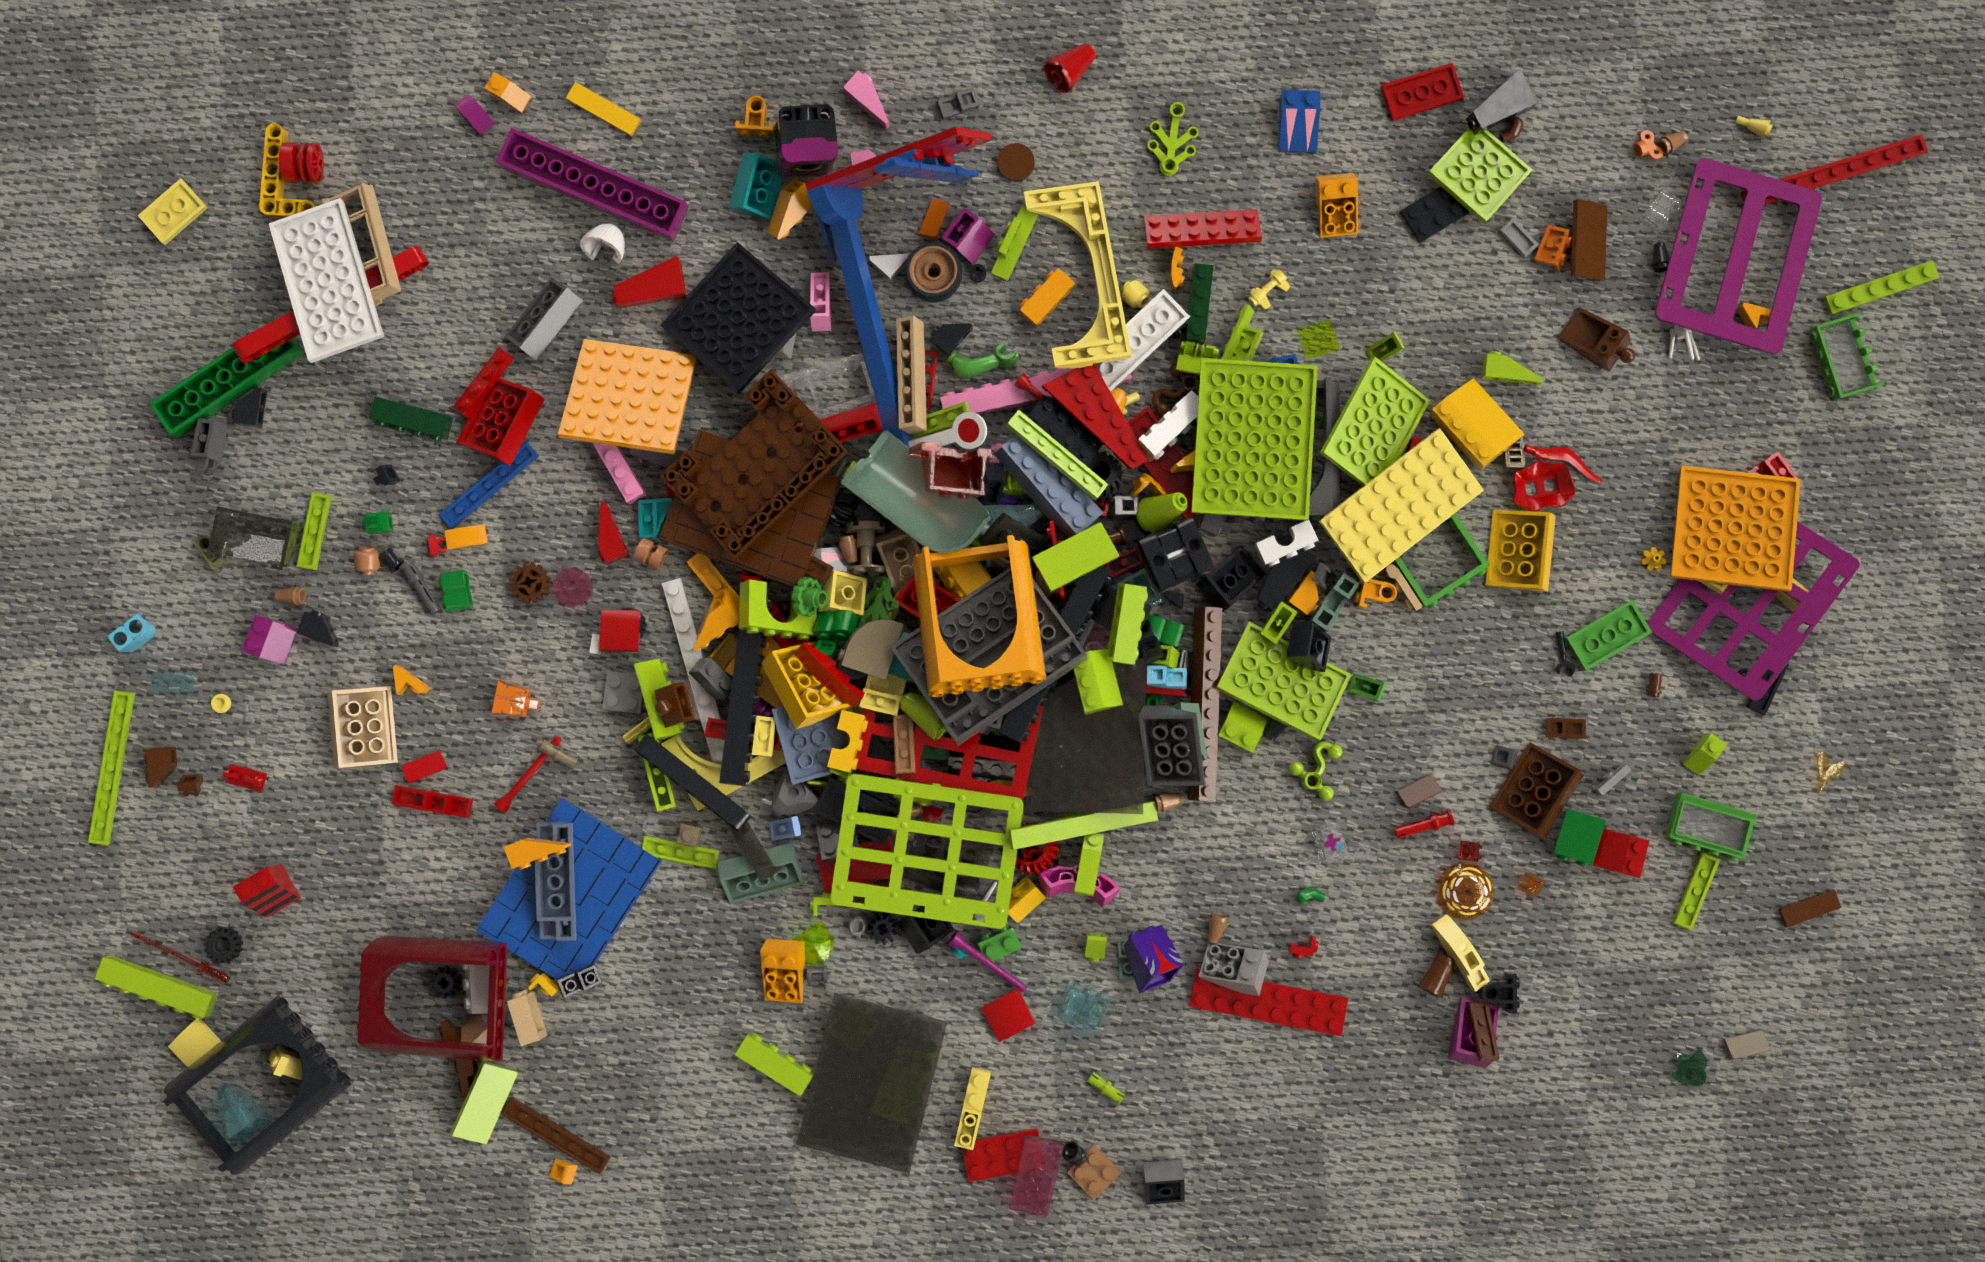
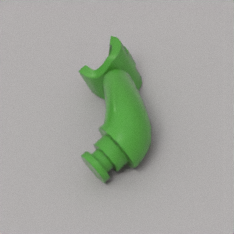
M1002 341L996 348V355L990 354L969 359L967 357H959V354L955 352L948 358L947 363L952 365V368H954L953 373L956 376L972 378L999 366L1005 369L1012 368L1019 358V353L1003 355L1002 353L1006 351V344Z

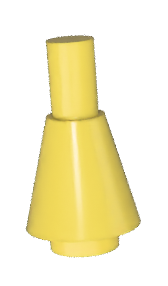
M1738 116L1735 122L1746 126L1747 129L1762 139L1764 135H1769L1773 126L1769 124L1771 120L1747 119Z

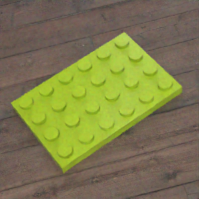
M1372 357L1320 454L1364 486L1401 457L1430 400L1378 358Z
M1248 622L1216 689L1320 742L1352 674L1328 662L1325 672L1297 666L1287 658L1288 641L1280 638L1278 643L1275 644L1260 634L1263 628Z

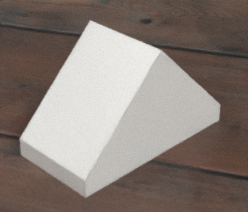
M908 254L870 256L871 265L889 281H892L903 269L908 260Z

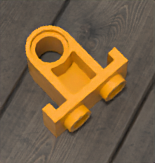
M752 96L747 100L745 125H741L740 121L737 120L735 122V129L741 136L749 137L751 134H758L759 137L769 138L770 135H774V123L766 126L767 107L763 98ZM755 105L762 106L758 111L752 110Z
M1359 578L1358 582L1361 584L1360 591H1356L1354 602L1357 603V608L1362 609L1367 608L1364 599L1388 603L1396 598L1397 589L1393 584L1370 579L1363 583ZM1383 588L1390 591L1389 598L1382 596Z

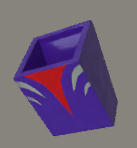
M1154 925L1149 926L1140 933L1138 931L1133 932L1128 936V940L1124 944L1139 993L1171 982L1184 966L1181 957L1162 925L1156 927Z

